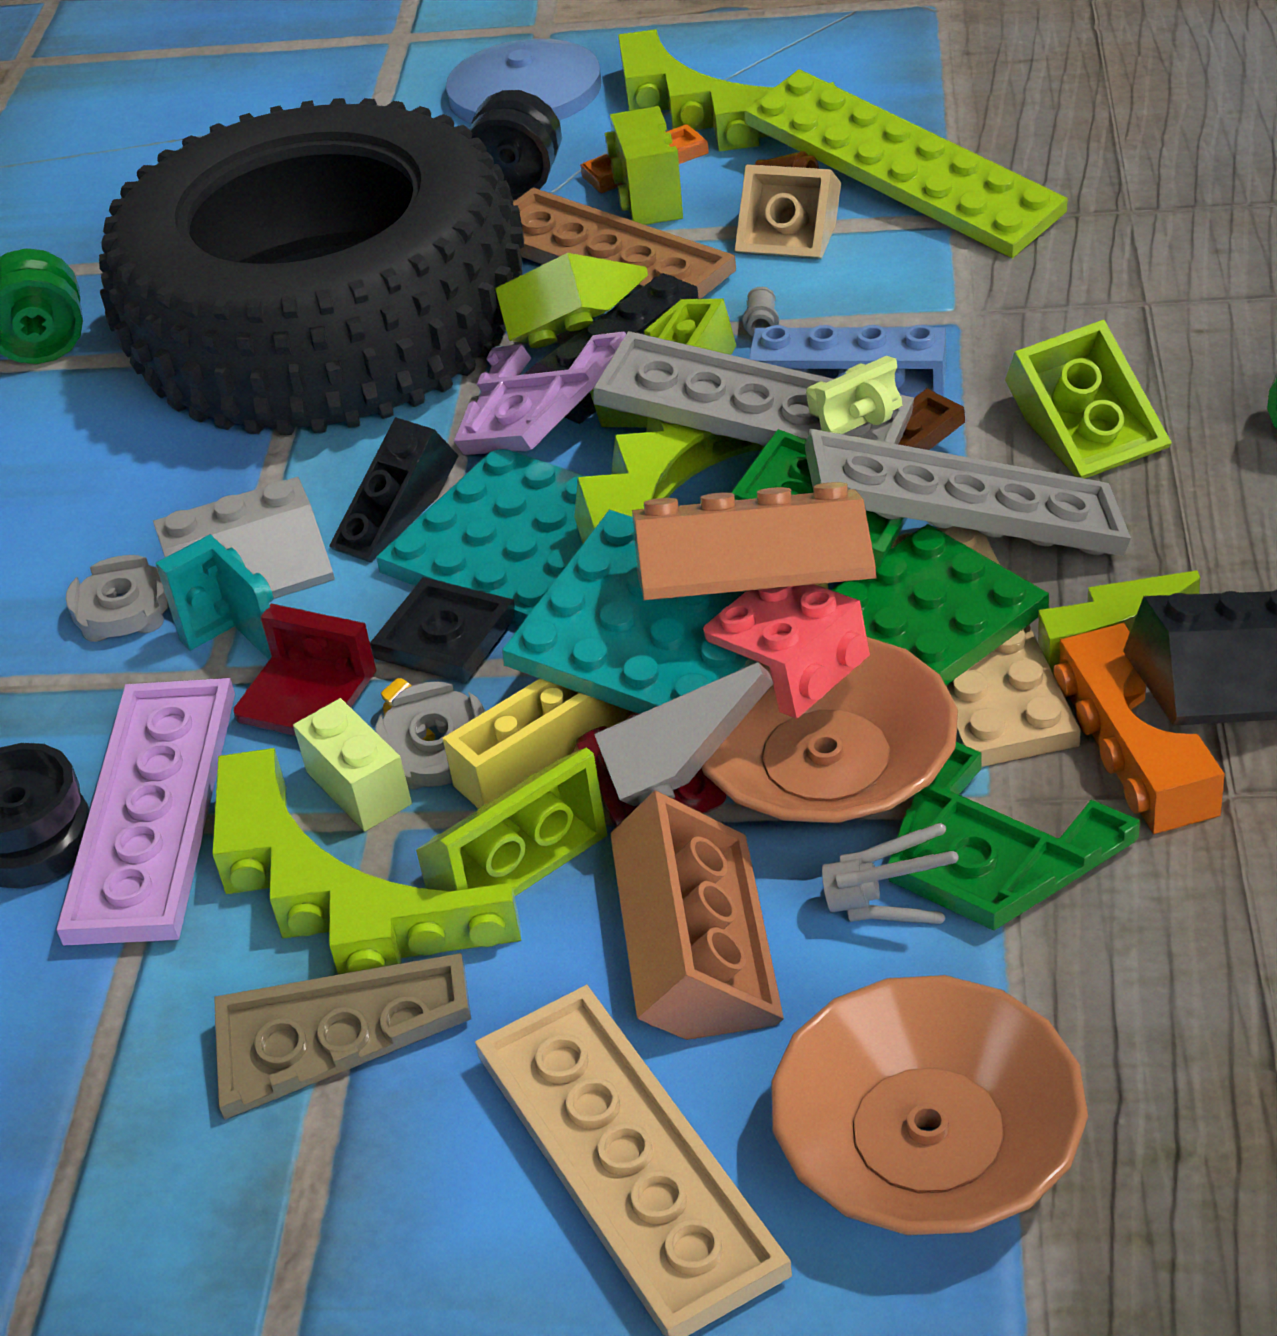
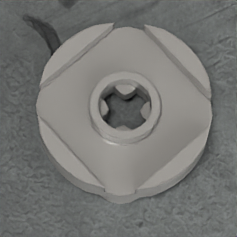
M138 555L116 556L99 561L90 567L91 576L84 579L81 584L78 577H76L68 587L66 603L72 620L81 629L84 638L92 642L101 641L107 637L128 635L134 632H153L163 624L164 618L162 614L169 607L157 568L150 566L146 557ZM126 593L123 596L117 597V595Z
M425 682L399 692L391 700L393 707L386 712L383 719L382 715H380L376 723V733L400 755L409 789L453 783L443 737L485 712L482 703L476 696L468 692V697L461 692L454 691L453 684ZM436 726L440 733L446 732L438 740H422L426 736V729Z

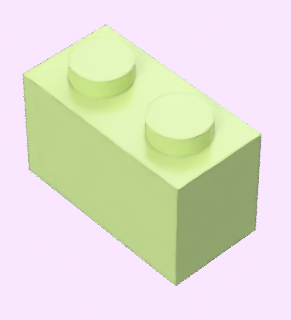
M341 698L293 724L306 772L364 832L412 804L400 755Z

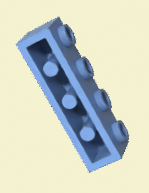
M773 325L767 328H755L749 359L835 379L846 374L847 369L860 363L866 365L884 356H890L897 360L895 383L900 395L914 398L928 388L944 397L946 327H930L927 325H915L912 327H881L878 325L833 327L820 325L814 328H787L781 325Z

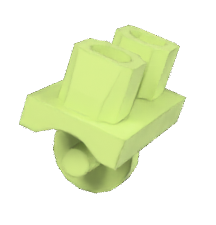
M884 356L866 365L860 363L847 369L846 374L827 383L820 381L809 386L806 391L809 413L820 419L821 431L844 434L867 422L873 425H880L891 419L893 410L903 406L902 398L895 383L896 358Z

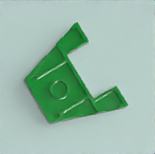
M956 742L955 750L933 782L915 794L910 810L907 809L898 837L938 823L946 826V832L922 844L892 854L888 864L949 851H955L959 859L953 864L888 878V880L995 931L1135 843L1139 837L1140 820L1091 799L1060 838H1056L961 796L960 793L982 769V752Z

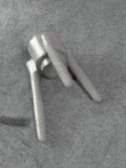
M938 823L861 852L840 855V862L824 864L822 866L823 886L830 912L847 910L850 922L878 919L912 923H943L945 915L942 912L869 905V901L880 898L878 880L956 863L959 856L955 851L927 855L877 867L873 863L943 835L946 832V826Z

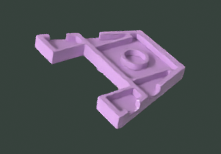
M623 331L592 335L568 370L520 375L531 359L522 344L492 348L487 357L491 369L489 374L487 372L480 374L477 386L481 390V394L477 403L472 401L468 404L454 440L455 444L464 455L488 454L490 451L497 449H508L511 451L532 450L595 387L626 333Z

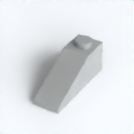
M757 662L594 734L619 800L635 807L640 805L655 790L674 799L673 790L690 782L702 768L703 764L708 761L772 686L773 680L770 673Z

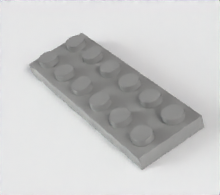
M628 331L594 387V404L613 408L620 412H630L659 419L666 423L688 426L708 431L715 435H725L766 446L778 429L806 440L810 429L821 430L820 419L809 413L806 391L811 385L820 381L827 383L833 379ZM900 395L903 406L893 410L891 419L880 425H873L867 422L843 435L899 445L912 415L914 398Z
M816 429L809 430L805 451L812 487L828 482L847 483L848 490L856 489L864 499L866 511L875 512L884 518L899 519L905 517L927 521L929 524L939 528L956 526L978 530L980 533L990 537H1002L1003 535L1028 539L1040 546H1052L1054 544L1079 548L1081 551L1091 555L1108 553L1124 556L1130 543V534L1109 483Z

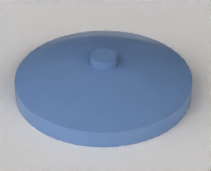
M525 39L498 44L464 59L449 74L446 90L451 110L460 119L471 124L477 108L488 96L502 90H522L538 96L552 108L560 121L589 105L598 95L602 81L598 59L588 49L563 40Z

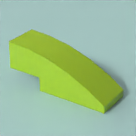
M1198 570L1088 587L1087 603L1039 610L1038 644L1052 673L1054 665L1060 663V639L1124 623L1128 630L1131 631L1143 596L1172 595L1174 593L1199 594L1201 577Z

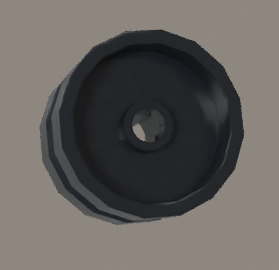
M502 90L488 96L477 108L469 129L472 132V138L478 137L487 148L486 151L492 156L494 164L500 166L504 174L503 181H507L512 199L517 200L532 188L540 190L547 182L562 140L560 121L548 104L538 96L522 90Z
M18 743L0 747V887L22 889L48 883L70 871L76 862L90 810L86 800L80 793V784L72 764L62 751L46 744Z

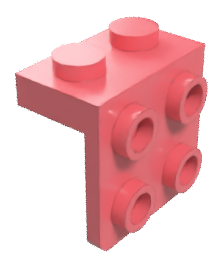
M815 584L747 590L703 628L707 642L769 666L779 712L796 719L870 656L860 600Z

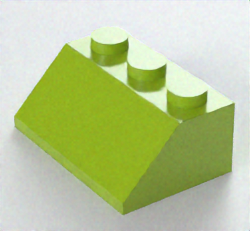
M586 747L556 760L417 848L416 852L425 888L456 891L512 882L515 897L605 838L607 830L594 753Z

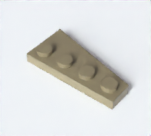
M462 954L447 955L215 996L219 1109L226 1120L471 1020L466 972Z

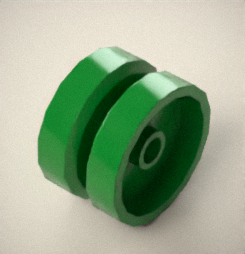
M28 248L7 252L0 257L1 355L19 363H46L57 360L71 351L81 337L83 315L80 305V289L74 271L63 259L44 250Z

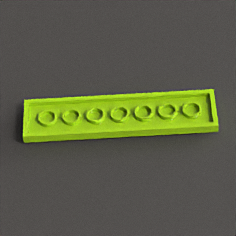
M798 69L744 110L746 125L798 151H804L808 156H814L818 161L1012 259L1067 212V197L801 69Z

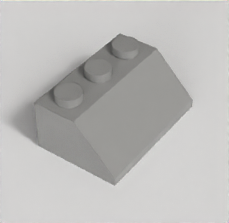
M299 477L274 481L262 488L239 495H228L216 502L189 510L175 511L167 517L153 520L164 558L211 534L226 549L234 548L242 558L245 567L253 575L257 572L263 575L273 592L274 599L335 580L311 504Z

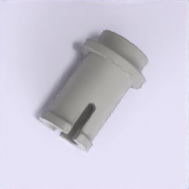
M763 286L752 289L747 295L748 307L744 312L742 322L745 331L753 337L755 328L779 325V315L774 309L776 297L772 290Z

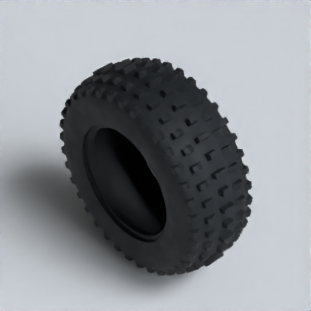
M335 98L329 105L314 106L313 100L303 101L300 108L283 110L280 105L270 107V113L253 117L250 113L240 115V122L229 126L217 123L210 126L209 134L200 138L190 135L182 139L183 147L176 151L165 149L159 153L158 164L143 165L137 170L136 176L139 180L126 182L121 187L120 195L122 198L114 199L109 207V212L112 216L105 218L103 228L105 235H103L101 241L104 253L99 255V269L103 272L101 273L103 289L100 290V295L111 331H115L120 348L127 357H130L131 366L137 374H142L148 386L152 388L156 395L160 398L167 397V403L179 412L189 408V416L198 422H203L212 417L214 418V423L220 429L229 430L235 424L245 425V431L248 434L259 435L265 427L277 428L280 435H292L296 427L312 426L314 434L326 432L328 424L344 421L347 422L349 428L360 426L361 417L378 413L382 419L394 416L393 408L407 402L416 407L424 403V394L433 389L440 392L447 391L453 385L452 377L456 374L470 375L476 368L474 359L476 357L487 358L491 349L495 348L491 340L502 339L505 335L506 327L495 288L522 275L520 249L524 248V235L518 205H513L510 188L507 181H503L504 174L500 166L494 164L493 158L486 151L485 145L478 137L472 138V132L465 125L454 127L455 123L452 118L445 114L432 118L429 108L422 106L411 111L406 110L404 103L399 101H392L387 106H379L375 99L364 98L359 104H346L344 98Z

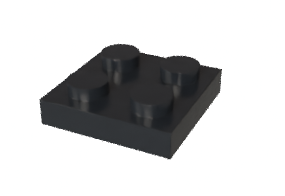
M423 577L370 642L373 657L381 661L466 683L515 618L514 599Z

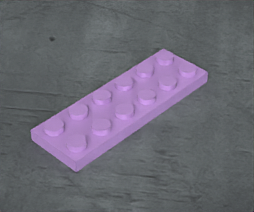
M231 678L125 684L56 929L63 946L179 940L217 776L218 756L222 754L235 697Z

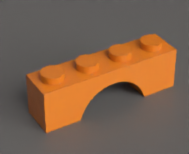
M1121 623L1060 639V663L1054 665V677L1064 697H1069L1074 704L1082 731L1086 735L1092 734L1099 745L1104 767L1110 774L1116 773L1123 784L1125 798L1131 811L1134 814L1141 813L1153 835L1221 816L1225 774L1198 734L1173 733L1155 728L1140 720L1131 711L1145 700L1146 685L1123 652L1130 633L1126 625Z

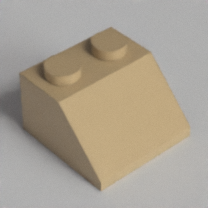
M746 164L735 252L822 259L836 226L841 189L840 180L831 169Z

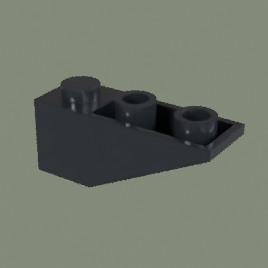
M395 417L329 547L372 563L388 545L438 498L459 455L435 429Z

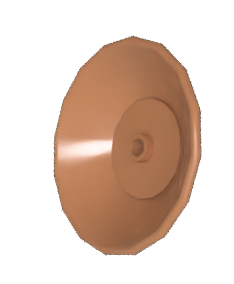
M867 637L870 656L797 719L779 712L774 685L772 684L708 761L703 764L702 771L708 779L734 802L783 821L841 823L889 811L929 786L955 750L958 709L940 674L908 650ZM760 663L771 675L770 667Z
M947 975L886 978L834 998L792 1035L771 1080L773 1134L798 1180L845 1217L907 1236L972 1233L1030 1209L1071 1168L1088 1119L1081 1066L1051 1022L1001 989ZM932 1127L936 1129L932 1131H924L920 1128Z

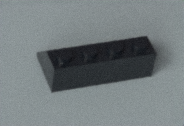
M661 273L594 321V323H591L587 328L558 346L557 349L537 362L523 375L568 370L592 335L623 331L626 334L630 331L645 335L644 330L681 299H699L697 286L677 279L672 275ZM590 392L565 418L580 424L596 412Z
M1277 590L1266 592L1226 591L1211 594L1174 593L1172 595L1143 596L1123 652L1173 726L1277 720Z

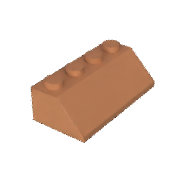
M828 482L814 485V493L791 495L790 488L776 487L757 491V498L735 500L733 493H712L701 496V504L678 506V499L658 498L645 501L644 509L632 510L637 573L643 599L653 600L876 578V566L864 499L856 489L848 490L847 483Z
M655 790L610 833L637 1019L685 1040L776 1026L784 1017L746 835Z

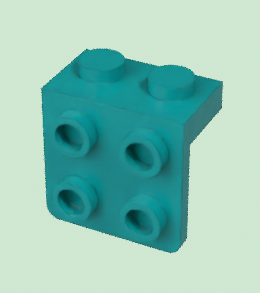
M209 534L156 562L179 639L190 651L235 627L270 660L272 656L261 616L266 609L270 608L269 602L274 600L273 592L262 574L257 572L253 575L245 567L242 558L234 548L226 549Z

